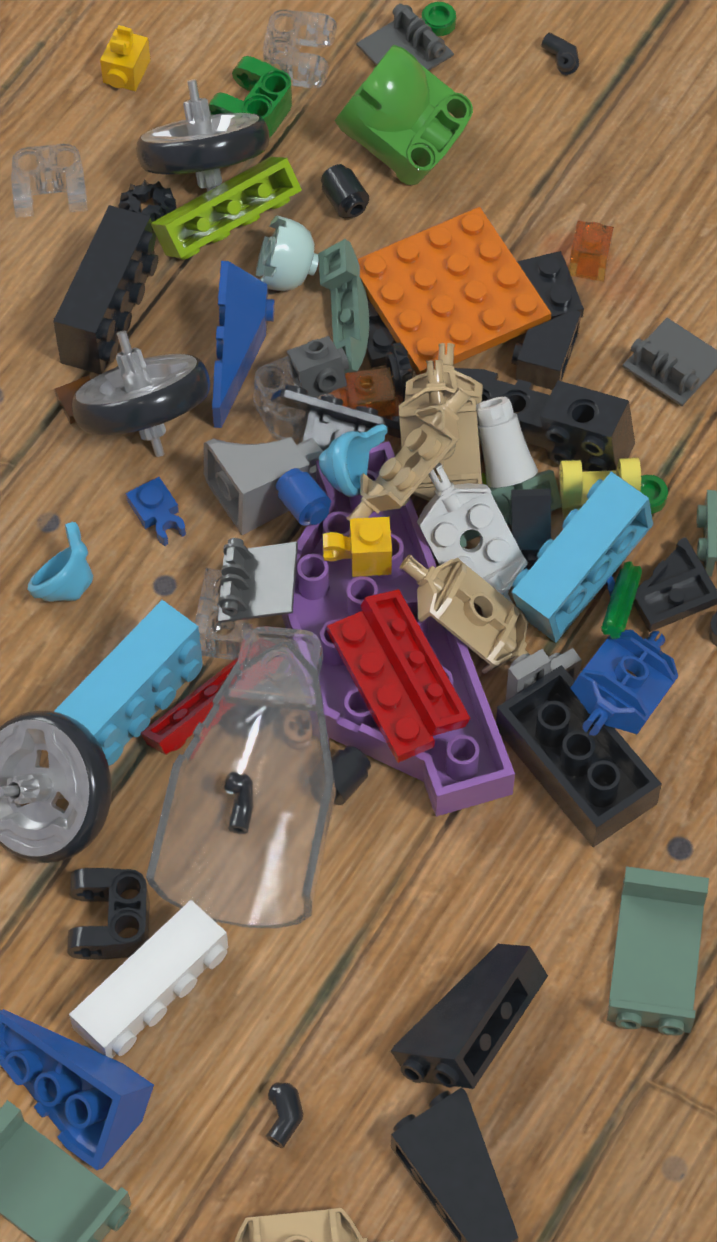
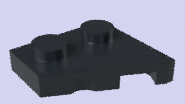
M686 537L678 541L676 549L665 561L662 560L653 570L652 576L648 580L643 581L637 589L633 604L649 632L717 605V589Z

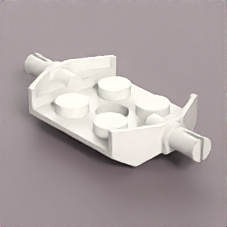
M438 463L435 469L440 480L434 469L428 474L436 488V495L424 507L417 520L439 565L451 559L459 558L512 602L508 595V590L528 562L519 549L491 494L490 488L485 484L474 483L454 485L449 481L442 464ZM476 530L480 533V542L475 548L465 549L461 547L460 538L465 531Z

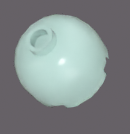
M275 216L269 227L275 228L273 236H265L256 267V276L260 277L263 275L259 280L266 283L268 289L278 291L293 290L304 282L307 274L312 276L315 274L319 263V256L314 253L315 244L310 231L294 220Z

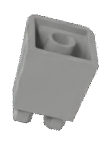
M291 437L260 444L231 443L213 438L204 443V476L215 497L241 535H244L289 511L278 498L277 481L284 473L294 468H299L302 472H308L316 481V461L319 460V456L323 451L313 437L297 445Z

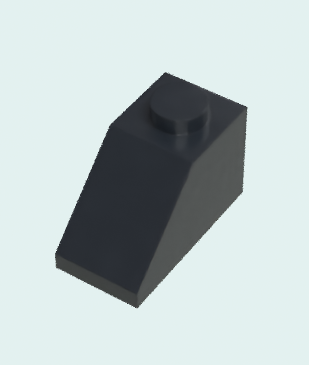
M573 310L528 329L524 342L516 343L512 355L511 364L517 365L515 380H523L532 383V385L550 390L554 389L558 380H563L579 334L580 311Z
M551 489L511 490L508 527L528 562L524 569H531L539 559L537 557L539 550L547 540L551 539Z

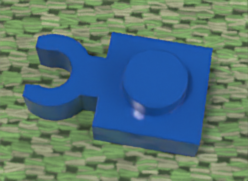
M160 477L126 493L127 502L144 528L147 529L156 525L157 539L162 545H168V536L165 532L167 529H176L181 537L186 535L184 521L181 517L174 515L179 512L178 504Z

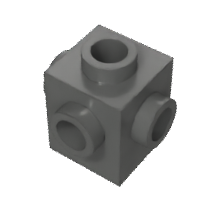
M329 336L315 339L307 344L287 350L293 381L297 387L308 391L307 396L315 398L347 386L344 370L349 369L347 356L342 347L336 349Z

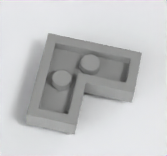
M573 648L563 654L555 653L549 657L543 649L532 655L528 653L521 655L513 661L508 670L506 701L561 665L576 680L580 674L582 659Z

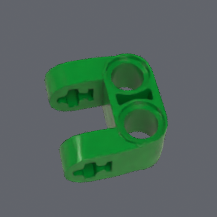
M244 56L233 69L232 76L239 86L250 91L244 101L226 93H216L208 103L210 115L226 113L259 115L268 126L270 138L291 110V78L285 71L279 70L266 62L251 56Z

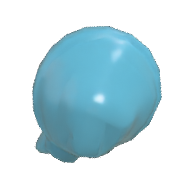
M380 424L367 432L350 431L343 433L340 437L333 440L329 447L320 454L319 467L332 487L348 497L360 494V476L362 473L367 475L369 451L385 440L387 426Z
M76 522L65 524L69 547L52 557L30 579L28 591L34 598H41L49 602L76 601L91 585L93 574L86 560L88 549L81 540V532Z

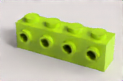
M269 157L151 223V226L165 255L185 260L199 253L200 247L207 243H215L228 237L231 234L230 231L239 225L245 226L255 222L264 211L270 208L276 209L287 204L290 201L289 197L302 191L288 158Z

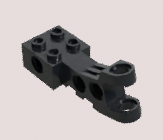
M455 368V371L469 376L483 385L482 402L496 397H507L512 404L513 413L517 414L525 442L546 448L548 459L553 460L556 464L560 465L561 461L581 460L582 469L612 471L617 470L619 458H629L635 445L629 400L559 380L551 394L548 395L532 390L533 385L530 382L518 379L517 383L513 385L497 380L498 373L492 371Z

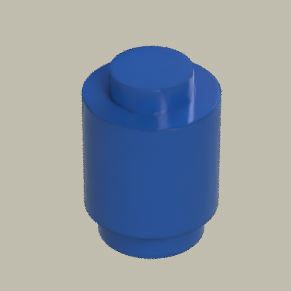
M294 468L279 478L276 483L278 498L301 525H317L327 518L331 507V499L308 472H302L299 468Z

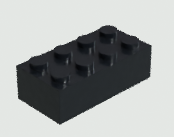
M111 205L108 206L53 320L60 363L100 375L104 372L107 363L114 361L118 351L119 339L117 333L120 331H126L127 333L131 324L133 307L135 304L139 305L145 293L148 275H154L158 265V255H155L154 252L156 234L152 233L150 216Z
M561 665L499 705L496 713V725L503 739L591 846L595 847L657 805L662 783L615 728L604 724L599 733L592 736L589 735L594 727L592 724L587 732L584 731L583 723L590 714L571 689L575 680Z

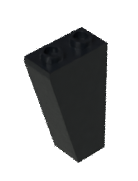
M498 943L394 1045L391 1053L401 1066L400 1070L407 1079L415 1083L440 1084L449 1088L454 1086L469 1089L475 1088L548 977L530 946Z
M462 1087L452 1094L449 1090L442 1092L429 1103L428 1110L417 1117L414 1114H410L394 1126V1132L391 1134V1149L458 1242H518V1234L468 1095Z

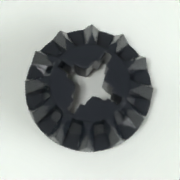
M144 179L141 185L135 186L130 184L129 190L121 193L118 207L150 216L152 223L176 209V199L172 194L171 188H164L160 181L155 184H149ZM153 198V205H148L142 210L141 202L146 203L148 199Z
M399 342L390 344L389 352H386V368L392 394L394 397H398L400 403H403L405 401L406 382L412 379V370L407 350Z

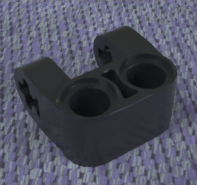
M83 868L71 873L70 896L72 898L87 902H109L108 926H81L68 931V955L73 958L86 960L129 958L149 940L150 901L144 876L136 870L113 868ZM129 889L140 892L133 899H123L120 897L124 891ZM125 928H135L138 930L137 934L131 938H122L118 935Z

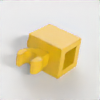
M118 25L100 59L103 83L115 88H124L136 92L151 61L148 37L133 34L131 28Z
M390 517L350 519V537L335 532L324 533V561L351 559L352 577L392 575Z

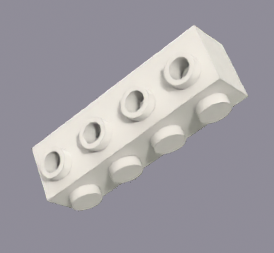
M190 900L69 1014L73 1029L95 1051L110 1058H113L116 1054L118 1056L124 1055L136 1042V1035L147 1025L152 1027L157 1024L166 1014L167 1006L177 996L180 998L186 996L196 985L197 977L206 968L213 969L222 962L227 954V932Z

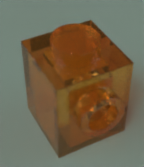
M577 221L569 265L571 276L604 282L611 252L614 227L598 222Z
M390 367L345 373L347 386L339 389V399L343 400L342 406L356 409L357 406L370 407L379 411L378 416L390 420L392 416H395L396 398Z

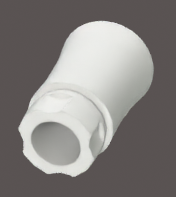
M496 397L477 404L478 435L485 462L487 486L493 488L507 487L524 482L538 473V468L528 450L517 414L513 413L510 400L507 397Z

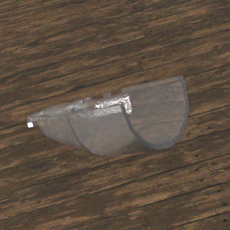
M268 626L250 630L242 641L238 661L212 701V709L204 722H199L193 731L194 738L184 754H179L173 763L146 879L162 899L180 909L192 900L215 922L247 928L275 929L298 925L312 915L336 797V784L320 682L323 648L318 636L313 632ZM233 771L241 775L246 773L253 781L254 807L249 830L246 834H236L228 829L235 794L227 793L224 789L227 775Z

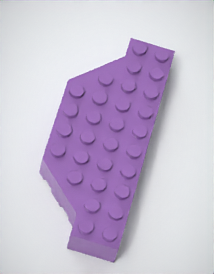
M389 441L381 443L369 451L367 476L373 481L379 476V471L383 464L395 457ZM319 460L316 461V482L331 499V507L327 518L317 525H308L297 541L293 613L283 614L282 618L316 717L319 720L322 734L346 746H353L363 754L423 781L436 817L512 795L515 772L467 645L433 617L429 616L422 622L418 620L417 589L419 585L415 579L403 569H400L401 563L408 555H412L426 569L431 566L437 567L428 542L417 523L419 518L411 497H409L408 503L400 509L380 511L379 514L373 511L368 517H390L392 575L352 577L351 559L324 561L323 534L335 532L350 537V522L346 518L360 504V499L363 496L358 494L357 496L348 497L336 490L321 472ZM397 589L403 595L471 718L464 728L433 736L435 740L434 748L397 763L327 633V625L362 611L360 606L365 597Z

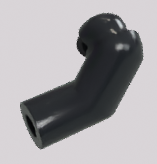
M551 32L547 33L541 47L556 55L558 70L565 75L576 72L580 65L577 47Z
M233 771L227 775L224 789L227 793L235 794L228 829L236 834H246L249 830L254 807L253 781L246 773L241 775Z
M277 1082L270 1087L268 1099L276 1106L279 1117L267 1133L266 1138L275 1146L283 1149L303 1120L304 1114L298 1090L290 1083Z

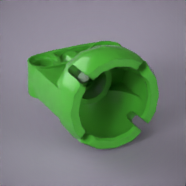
M393 44L334 121L342 132L351 139L356 140L395 171L396 176L401 182L407 185H415L422 181L437 165L463 132L472 116L473 106L465 95L454 92L422 66L407 50Z

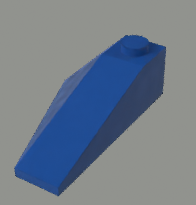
M221 261L219 281V326L216 329V356L219 361H215L212 401L214 428H222L266 337L267 321L274 322L275 299H268L267 284L229 261Z
M0 1010V1065L16 1085H24L37 1101L34 1108L40 1116H48L61 1132L58 1139L62 1144L94 1169H102L143 1121L154 1084L119 1061L7 1010Z

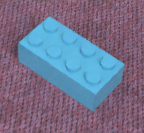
M612 471L604 481L599 479L593 484L587 494L588 500L580 510L574 509L568 514L563 522V530L555 540L551 538L544 543L538 552L537 557L539 559L530 570L527 568L522 570L512 585L514 589L511 592L516 606L524 613L527 621L555 643L653 526L649 498Z
M161 600L54 712L65 714L83 724L97 739L106 756L108 765L114 764L121 756L124 746L133 736L139 737L141 732L148 727L150 718L159 709H166L174 700L176 691L186 681L191 682L200 673L203 661L199 626L164 600Z

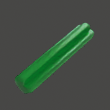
M632 561L625 562L623 568L619 570L601 626L603 634L610 635L612 639L620 638L621 632L625 631L642 576L641 567L634 566Z

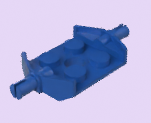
M631 629L621 632L618 639H612L609 635L579 674L571 689L590 714L583 723L585 732L588 731L592 724L594 725L589 735H597L604 724L638 734L676 681L678 673L674 659L660 651V647L665 643L664 635L661 634L658 640L655 641V638L660 633L659 631H652L647 639H643ZM626 669L633 672L636 676H633L630 673H628Z

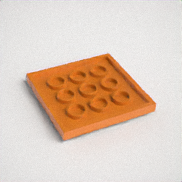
M480 207L357 259L360 265V278L366 289L368 299L396 343L400 342L407 350L410 365L417 375L427 372L426 361L433 360L435 370V360H438L439 343H445V355H447V343L455 344L454 365L522 335L528 329L551 320L552 313Z

